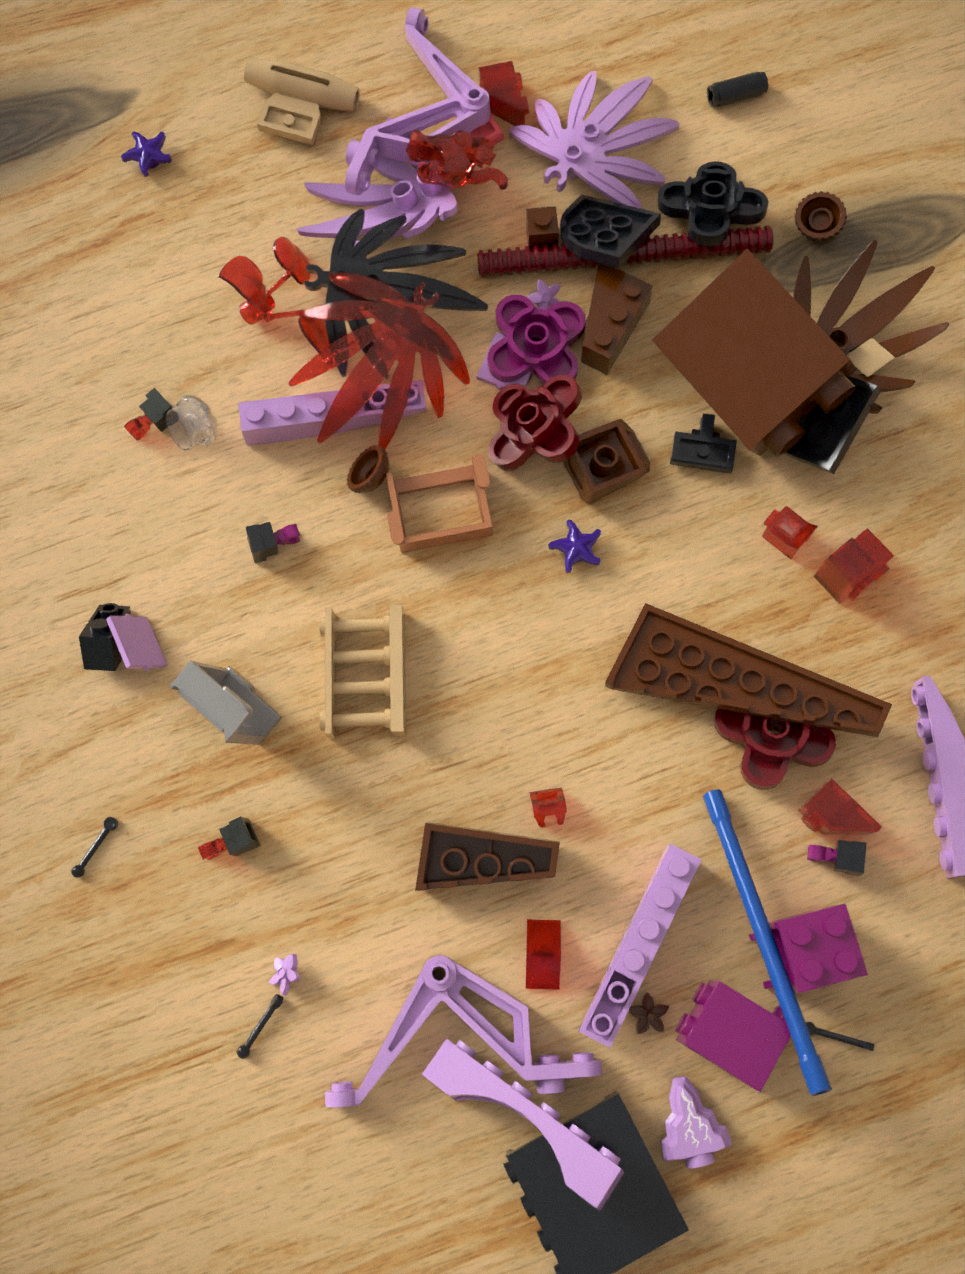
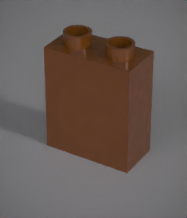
M748 249L733 261L652 339L655 345L742 443L759 456L768 449L775 457L783 455L804 436L805 430L798 424L803 417L817 405L825 414L831 412L855 390V386L848 377L857 369L849 357Z

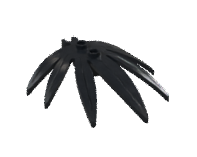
M364 209L357 210L344 222L335 238L331 252L330 271H322L319 266L314 264L307 265V272L309 274H316L318 278L314 282L305 281L304 283L305 288L309 291H318L322 287L328 288L325 303L326 330L330 348L341 376H346L348 367L349 346L344 318H347L351 331L367 359L384 379L389 378L386 361L379 341L370 324L359 311L360 308L367 310L385 326L410 342L453 361L455 355L452 350L430 328L409 313L381 300L388 299L415 306L460 311H487L488 305L474 295L451 284L421 275L383 270L414 267L465 256L466 250L446 245H414L393 249L371 258H366L367 255L388 241L406 223L407 219L406 216H399L377 225L366 233L354 246L361 234L365 221Z

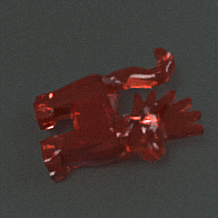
M413 130L410 135V141L406 148L410 161L429 162L419 164L417 175L421 182L460 188L465 184H485L489 180H493L501 190L507 189L508 178L497 168L487 167L480 171L474 170L476 165L480 168H483L484 164L491 166L496 156L492 152L494 147L487 145L489 140L485 137H473L470 133L462 130L451 135L438 134L433 136H425L420 130Z

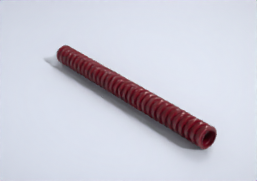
M769 225L764 226V229L756 226L754 230L751 227H747L745 230L737 228L736 231L730 228L727 238L723 242L712 246L700 245L694 242L686 232L681 233V236L673 233L672 237L664 234L662 238L654 235L653 238L648 237L626 262L628 265H632L633 261L641 264L642 261L650 263L651 260H654L657 263L660 262V259L668 262L670 258H673V261H678L680 257L683 260H687L688 257L696 259L697 256L704 259L706 255L714 258L716 254L719 257H724L726 253L728 256H733L734 253H737L739 256L746 249L751 253L755 251L756 254H760L762 250L765 253H770L773 248V231ZM563 243L561 246L552 244V247H548L547 244H544L543 248L534 245V249H529V246H525V249L520 250V247H516L515 250L506 248V251L498 248L497 252H492V249H488V253H483V250H479V253H477L478 271L481 278L485 277V274H490V277H494V273H499V276H503V273L508 272V275H512L513 272L522 274V271L530 274L531 270L540 273L541 269L549 272V269L552 268L554 271H558L559 268H563L565 271L568 270V267L576 270L577 266L586 269L587 265L595 268L599 264L590 260L578 259L577 255L572 253Z

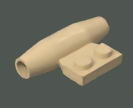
M249 58L245 65V82L272 94L268 99H265L257 122L259 131L313 145L321 123L319 108L353 112L357 109L360 88L329 73L279 60Z

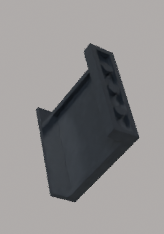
M617 1091L604 1097V1101L562 1123L568 1129L574 1124L591 1138L587 1143L598 1152L603 1146L621 1159L617 1166L623 1170L624 1174L601 1211L597 1210L565 1184L559 1161L543 1134L513 1151L511 1149L506 1151L508 1162L503 1164L511 1182L515 1184L519 1181L525 1195L520 1197V1200L529 1218L536 1216L542 1228L537 1231V1235L546 1253L552 1250L558 1261V1264L554 1266L556 1274H613L689 1230Z

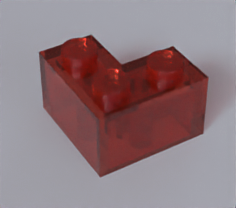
M867 528L855 539H849L831 554L813 577L839 604L848 597L853 601L873 581L876 582L890 570L886 564L894 555Z

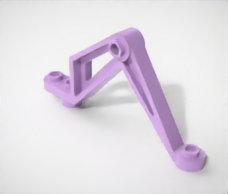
M415 7L409 9L404 26L406 40L448 99L367 128L360 142L351 140L346 151V162L349 165L345 178L347 193L360 196L364 190H368L371 174L374 167L377 168L379 166L381 157L424 166L471 131L486 124L490 119L488 92L479 87L423 36L427 33L429 18L425 16L424 9ZM452 117L456 118L421 140L417 141L407 138Z
M437 955L425 963L360 1088H353L352 1082L332 1083V1089L325 1091V1107L334 1108L359 1105L440 1001H444L526 1081L536 1080L537 1093L539 1094L565 1092L564 1078L602 1075L601 1059L594 1058L593 1052L573 1053V1059L559 1060L558 1054L539 1055L538 1062H532L528 1005L452 960L450 957ZM436 967H443L445 969L446 976L444 979H439L435 976ZM463 986L513 1016L514 1042H510L459 993Z

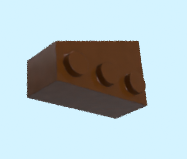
M598 264L582 345V363L608 375L650 303L652 285L616 267Z

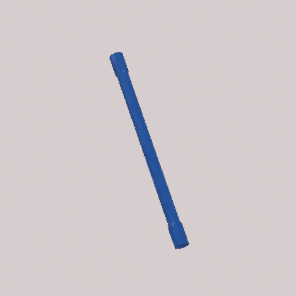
M722 790L709 791L703 795V799L711 821L719 835L796 1048L799 1065L811 1096L827 1093L832 1090L822 1060L815 1050L732 825L731 814Z

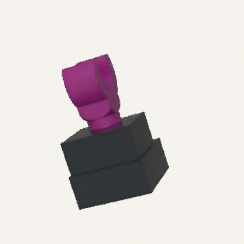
M270 522L245 527L254 563L266 561V557L278 554V544L288 545L300 542L297 524L285 526L274 533Z
M838 840L836 842V849L809 845L807 860L834 862V871L844 872L847 875L861 876L864 874L867 843Z

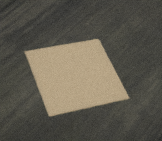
M870 338L847 354L854 366L867 377L895 358L873 338Z

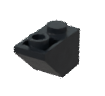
M107 603L97 607L79 635L85 670H117L122 661V656L106 618L109 616L131 614L130 606H118L115 603Z

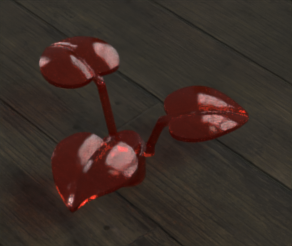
M279 237L274 241L273 252L280 266L286 270V273L267 291L266 286L262 283L263 276L260 269L249 258L237 256L224 265L218 278L229 283L246 299V301L239 305V311L242 318L248 324L254 325L262 319L269 323L273 319L300 316L298 324L303 335L327 364L332 361L333 354L327 336L326 321L320 313L314 310L309 313L305 310H295L272 314L275 308V301L271 294L291 276L300 285H303L305 281H309L311 274L306 270L307 265H310L307 257L290 239Z

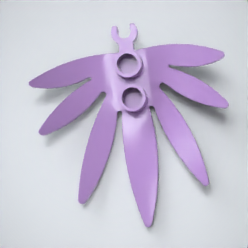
M591 71L582 79L573 94L566 129H562L555 108L543 99L535 101V114L545 133L529 125H517L509 129L511 137L558 163L556 166L549 167L544 174V183L546 184L552 178L560 179L557 182V191L560 192L566 187L567 178L575 179L580 177L613 202L643 209L633 192L615 177L661 187L665 185V177L642 161L629 157L605 155L635 147L678 131L679 123L676 120L666 118L644 119L630 123L607 136L637 106L652 85L653 79L651 77H644L617 88L604 98L587 120L584 121L596 88L597 74L596 71Z
M381 157L379 166L377 168L374 167V170L391 180L397 181L395 185L370 184L368 190H364L360 196L347 193L345 184L306 182L304 185L310 194L328 201L354 206L379 205L364 210L365 221L361 234L368 233L371 229L387 220L406 216V223L389 239L391 240L401 233L405 239L420 234L434 223L438 214L441 221L455 215L458 211V203L450 189L454 186L465 185L469 179L459 161L451 164L447 171L440 174L432 160L424 166L410 164L413 167L411 168L402 161ZM351 215L300 227L296 230L301 236L336 238L340 228Z

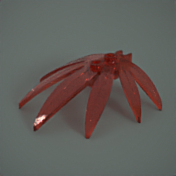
M330 273L328 279L337 286L352 294L374 300L375 302L360 300L332 302L307 310L305 316L335 321L374 318L375 322L359 328L327 346L308 361L292 377L288 385L293 387L328 372L354 356L373 341L374 345L358 362L336 395L322 424L317 442L322 443L363 407L380 386L395 360H398V365L387 392L379 431L378 445L386 449L399 425L407 404L413 379L415 353L418 352L420 354L426 390L437 418H441L444 412V383L434 347L447 368L464 385L470 383L467 366L459 348L447 331L433 318L423 312L425 308L433 306L439 298L437 292L429 300L423 298L422 290L425 288L426 283L422 282L417 286L414 291L415 300L411 303L401 293L376 279L351 273Z

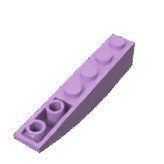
M422 380L238 403L241 431L247 446L335 434L426 411Z
M923 676L914 683L911 696L913 704L918 706L917 732L924 741L925 751L922 754V761L925 770L929 771L931 784L928 785V796L930 802L935 805L934 831L941 840L942 850L939 853V861L942 870L946 871L947 878L965 877V738L930 676Z
M672 844L666 847L608 966L579 1032L611 1048L701 859Z

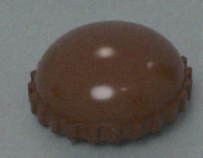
M823 191L819 193L814 192L812 195L808 194L806 198L802 199V202L798 203L795 224L797 229L807 239L827 241L843 230V225L846 224L847 219L844 203L835 194L824 193Z
M373 445L360 453L347 475L346 481L349 489L355 493H367L375 490L384 482L386 473L389 472V459L384 448L379 445Z

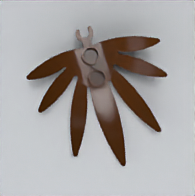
M873 240L839 281L829 297L817 324L847 355L890 324L921 290L934 272L935 267L930 266L901 282L867 304L840 327L833 328L849 307L864 279L877 247V241ZM805 256L798 272L793 298L811 315L810 264L808 256ZM945 322L885 340L879 344L897 358L941 334L947 329L949 323ZM858 373L851 375V377L877 385L881 392L910 388L915 383V380L870 375L869 377ZM874 403L869 414L879 413L882 407Z

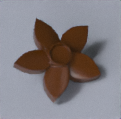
M646 992L642 1002L643 1007L635 1005L629 1009L630 1013L639 1019L637 1022V1033L646 1032L650 1025L656 1031L664 1032V1024L659 1017L666 1014L669 1006L664 1004L654 1006L653 998Z

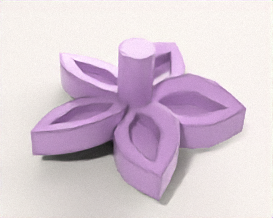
M538 279V292L531 293L527 298L533 303H537V309L546 310L549 306L551 307L559 302L553 296L558 293L560 285H551L547 289L546 283Z
M291 954L285 959L275 958L274 968L277 973L271 978L269 983L274 985L280 984L281 994L284 996L289 991L290 981L298 982L301 979L300 974L295 970L298 966L296 954Z

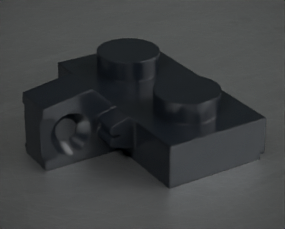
M703 413L699 430L692 429L691 433L675 431L670 465L732 473L737 440L720 438V433L713 432L715 415Z

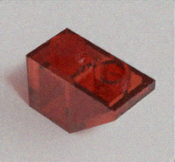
M507 61L478 67L479 87L485 89L489 94L490 113L514 126L525 125V115L529 114L527 97L521 96L520 90H523L520 72L515 73L513 62Z

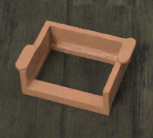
M476 455L472 457L473 465L397 480H394L392 472L386 473L393 509L387 516L392 542L400 546L401 553L493 536L492 522L485 488L489 486L490 480L484 456ZM474 480L482 523L406 537L399 494Z

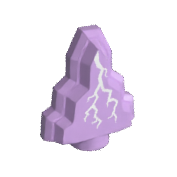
M686 1076L673 1078L669 1094L672 1113L665 1121L666 1137L661 1140L663 1160L685 1159L687 1168L710 1165L715 1162L713 1152L733 1145L727 1128L724 1125L718 1124L712 1110L702 1106L698 1091Z

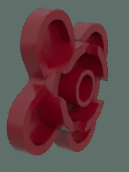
M558 375L552 377L542 387L536 386L537 390H529L521 384H511L497 393L492 408L496 417L502 422V425L500 424L501 430L491 440L488 453L490 459L498 468L506 471L517 469L534 453H538L551 463L563 462L575 453L579 445V435L572 424L567 421V418L579 406L582 399V391L571 376Z
M722 709L716 710L714 724L718 734L729 742L744 746L745 751L740 766L742 777L750 786L759 790H769L778 786L786 774L789 762H795L808 767L821 766L830 760L836 748L835 735L828 728ZM769 730H776L779 735H774Z

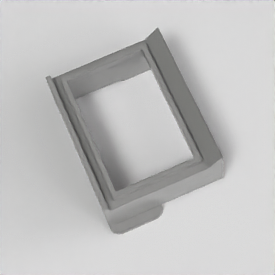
M190 660L169 686L171 689L179 690L177 692L221 732H224L225 743L260 745L282 718L253 692L254 686L230 666L222 668Z

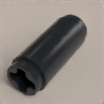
M757 71L715 82L707 87L708 102L711 107H719L761 96L768 91L767 75L765 72Z

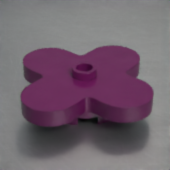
M510 295L503 298L496 308V324L505 337L495 343L488 352V369L491 375L502 382L516 381L529 372H533L542 384L558 375H568L575 380L578 372V361L568 346L577 341L584 332L586 320L583 310L575 303L567 301L558 302L543 310L537 309L529 298L522 295Z

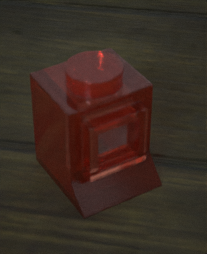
M785 506L781 512L774 509L763 524L767 528L762 537L789 559H792L805 541L807 542L818 526L808 523L788 506Z

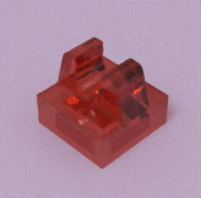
M562 787L530 792L533 815L539 827H545L544 819L549 815L556 816L558 825L564 823L567 808Z

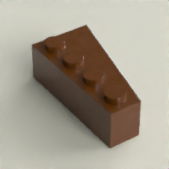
M427 822L424 828L415 891L555 877L560 841Z

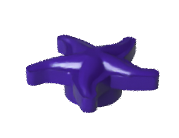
M132 132L133 139L136 140L135 147L121 155L124 163L128 161L139 162L144 177L149 175V169L157 167L160 163L172 162L169 154L161 152L166 139L164 132H159L157 137L149 140L138 132Z
M567 520L566 526L569 529L567 538H561L548 544L550 550L557 549L565 554V572L571 573L572 566L581 561L599 565L601 560L594 556L591 547L600 537L601 530L596 529L593 533L581 534L576 524L572 520Z

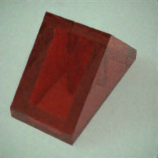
M527 919L525 989L559 990L561 920Z

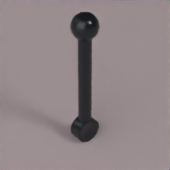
M113 817L105 819L104 829L79 865H75L72 868L71 874L73 877L79 878L84 875L85 866L110 831L118 827L117 819Z
M279 994L272 998L269 1008L246 1043L238 1047L237 1055L239 1058L245 1059L249 1056L250 1047L275 1009H278L282 1004L283 997Z
M806 1022L810 1036L816 1034L874 1051L875 1044L817 1028L812 1022Z

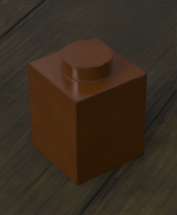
M556 206L526 209V232L529 249H534V245H538L539 248H543L544 244H547L548 247H552V244H557L558 246L559 228Z

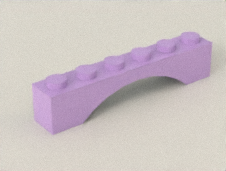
M446 1039L422 1075L455 1101L477 1100L493 1102L510 1108L527 1118L541 1131L551 1145L561 1166L565 1184L593 1207L601 1211L624 1174L623 1170L617 1166L621 1159L603 1146L598 1152L587 1143L591 1137L574 1124H572L570 1129L558 1122L561 1116L558 1112L544 1102L539 1108L529 1100L532 1093L516 1081H514L512 1086L508 1085L500 1079L503 1072L486 1060L484 1065H481L473 1059L476 1052L459 1040L455 1045Z

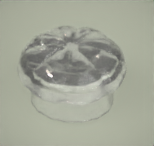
M194 395L182 396L177 401L176 407L168 411L166 420L170 435L181 449L189 450L197 445L208 447L216 440L218 434L216 417L211 414V408L199 397Z

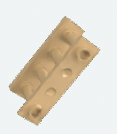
M389 605V615H384L383 619L336 620L332 607H325V617L320 618L321 637L325 636V711H320V730H325V734L329 739H336V727L385 725V728H391L393 737H406L405 613L403 606ZM384 631V634H389L390 646H384V649L336 651V633ZM384 662L385 665H390V677H385L384 681L336 682V664ZM385 693V697H390V709H385V712L336 714V695Z

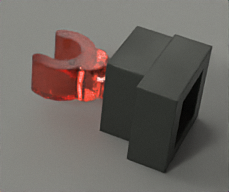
M155 388L145 395L148 399L139 406L145 414L130 420L124 426L136 441H139L146 435L150 425L153 423L163 432L181 418Z
M240 816L230 821L229 825L219 829L222 838L199 846L198 849L202 859L207 858L209 861L228 850L229 855L238 856L259 847L260 843L250 820Z

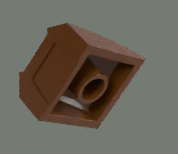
M622 419L579 434L577 450L570 458L563 461L564 467L567 469L580 494V498L586 503L611 494L650 472L649 458L634 430Z

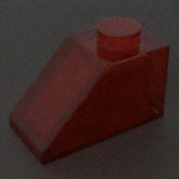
M833 779L825 782L798 809L803 815L801 818L802 822L813 832L819 831L821 834L870 835L882 828Z

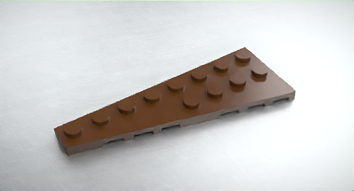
M645 603L605 681V687L612 690L877 738L892 706L888 702Z

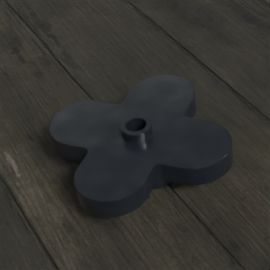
M709 162L698 169L695 178L692 179L690 176L686 182L674 181L663 185L658 192L657 206L660 212L668 217L688 219V235L691 240L700 245L712 246L723 242L727 238L730 224L752 225L762 221L767 214L768 198L757 189L745 188L742 181L738 183L736 181V171L729 164Z

